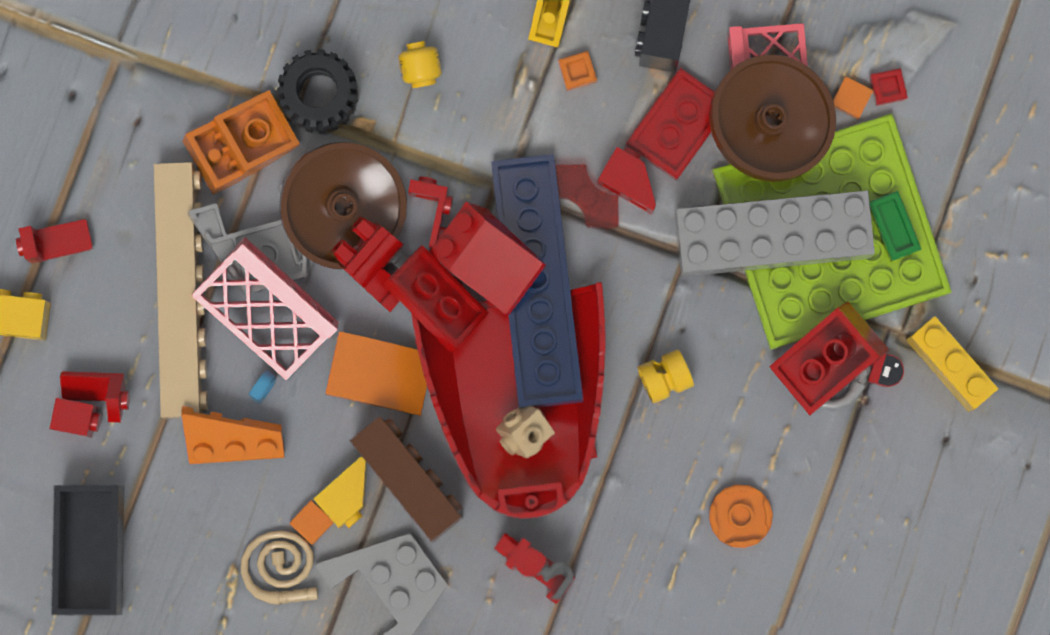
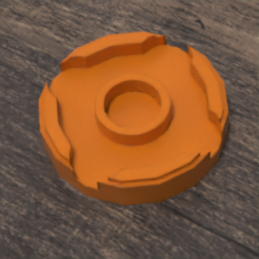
M737 484L723 489L715 496L709 508V523L712 532L721 542L730 547L746 548L758 544L767 535L772 526L773 512L769 500L759 490L750 485Z

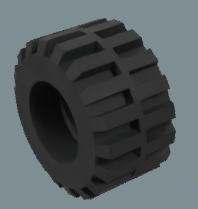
M311 49L304 51L305 55L301 57L298 54L292 57L293 62L290 65L288 63L285 64L283 67L284 73L279 75L278 79L279 88H277V93L285 114L289 120L293 121L294 125L298 128L302 127L310 133H313L314 130L322 134L326 133L328 129H332V131L339 129L338 125L341 123L345 125L349 121L348 117L350 114L354 115L355 105L359 100L358 85L352 69H350L344 59L341 60L333 52L327 54L324 49H317V53H312ZM314 76H327L335 82L337 87V93L332 102L321 108L309 107L300 98V90L303 84Z

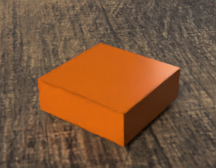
M588 51L558 60L567 91L597 82Z
M845 76L833 99L834 106L843 113L859 120L874 90Z
M311 500L289 524L311 545H314L334 522Z

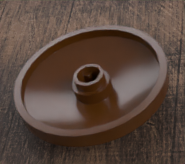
M761 55L739 63L720 81L710 104V128L719 151L737 170L758 180L781 182L802 176L824 158L835 136L836 111L828 88L809 67L789 57Z
M352 142L324 144L303 155L288 172L282 185L279 199L281 223L293 246L309 260L332 269H342L339 266L340 262L331 252V249L337 242L343 239L354 248L361 240L351 230L352 225L359 217L362 216L374 224L378 223L395 238H398L404 226L407 211L404 185L393 165L375 150Z

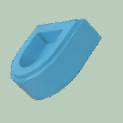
M266 370L249 392L250 399L258 404H262L276 383L277 376Z

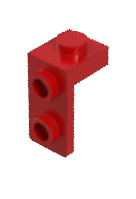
M419 176L418 181L410 180L409 196L438 202L429 243L430 251L447 228L442 226L444 214L450 215L453 196H448V187L437 185L436 179Z
M85 219L38 230L32 226L18 228L20 237L16 238L18 253L20 257L24 256L25 260L31 264L87 252L93 249L89 225Z
M68 371L60 373L59 378L63 399L106 401L108 422L121 423L123 410H128L130 404V393L125 389L124 373Z

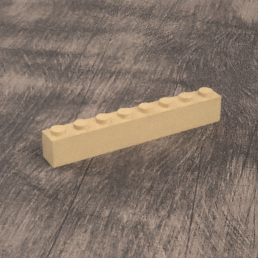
M192 162L154 164L161 418L182 419V406L191 407L193 412L202 414L203 410H208L207 391H202V379H207L206 359L201 360V347H206V329L200 328V315H205V307L191 296L199 287V284H202L205 280L204 266L199 265L198 252H203L204 249L203 236L201 233H198V229L188 216V211L202 207V203L197 202L196 190H201L202 188L201 171H196V167Z

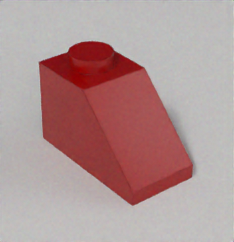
M616 147L599 176L597 184L652 215L656 203L645 163L640 160L641 155L629 147H625L623 150Z

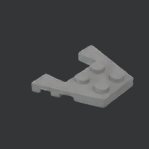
M282 185L278 187L279 192H281ZM217 203L188 211L189 218L221 263L236 248V245L246 237L293 281L306 277L307 258L290 242L283 229L281 220L227 235ZM234 260L227 267V272L233 280L246 279L245 268ZM250 273V279H256V278ZM237 285L241 292L246 295V285ZM250 285L251 293L267 289L264 285Z
M411 533L315 565L331 589L360 570L398 623L383 635H413L448 586Z

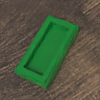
M898 191L869 202L870 212L891 262L922 250Z

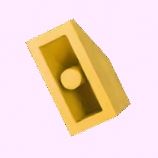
M537 0L528 40L558 48L572 0Z
M362 456L313 499L338 528L346 525L349 529L363 517L360 511L365 507L367 462Z

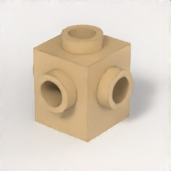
M532 406L521 409L518 407L516 410L509 412L503 418V422L495 428L502 437L500 440L501 445L511 455L518 454L526 458L538 453L543 447V443L555 433L539 409Z

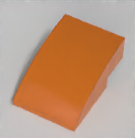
M270 90L215 116L213 121L186 133L182 141L198 170L201 171V175L212 195L244 180L300 145Z
M339 331L325 394L361 404L421 416L427 384L422 371L418 350Z

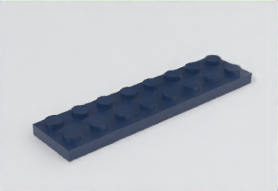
M554 154L491 161L498 220L546 264L510 315H508L519 409L529 406L538 408L583 402Z

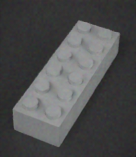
M868 191L676 209L674 214L681 277L870 259L875 254Z

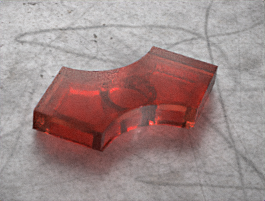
M586 164L555 165L559 199L568 200L581 210L587 228L619 227L618 195L607 194L598 189L589 178Z

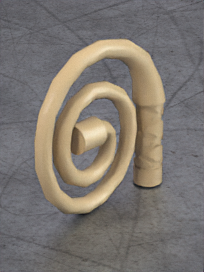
M283 530L272 531L258 536L246 547L241 558V575L246 588L256 599L275 605L318 600L317 587L280 592L266 591L254 584L248 572V560L252 551L261 542L283 537L294 540L303 547L307 563L302 573L294 579L287 581L277 580L267 573L264 565L265 557L271 550L276 548L287 549L294 555L292 566L284 568V551L271 553L272 564L276 567L278 573L290 575L296 572L301 564V553L294 544L286 541H274L267 544L259 553L257 561L259 574L267 583L277 588H288L298 585L308 577L314 564L313 551L309 543L301 536Z

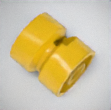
M679 349L662 355L660 362L651 360L637 366L642 383L653 404L669 398L671 391L680 393L694 387L692 376Z

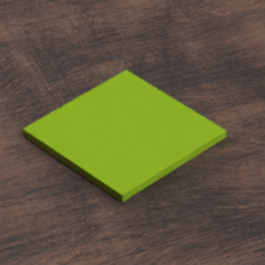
M893 114L835 131L833 142L824 158L807 173L788 181L769 182L758 180L740 172L731 164L712 170L723 205L868 191L870 202L898 191L922 249L891 262L870 212L875 254L870 259L744 271L770 350L798 342L837 307L848 301L864 320H868L952 293Z

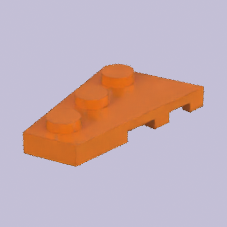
M182 406L181 416L189 464L285 458L282 425L243 418L240 421L223 418L222 413L211 411L210 415L193 412L191 407Z

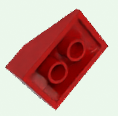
M469 202L464 203L430 250V253L448 271L507 315H510L546 266L534 252L487 208Z
M848 301L837 307L771 364L769 368L810 416L886 354L889 349Z

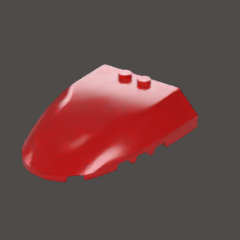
M602 282L570 290L583 402L537 408L555 433L543 443V447L538 453L528 458L508 453L501 445L500 440L502 437L495 429L503 422L506 414L519 407L509 316L489 301H480L479 303L489 313L466 339L450 353L411 313L422 371L445 438L470 488L480 500L499 513L521 519L546 516L567 504L585 480L597 435L604 384L605 315Z

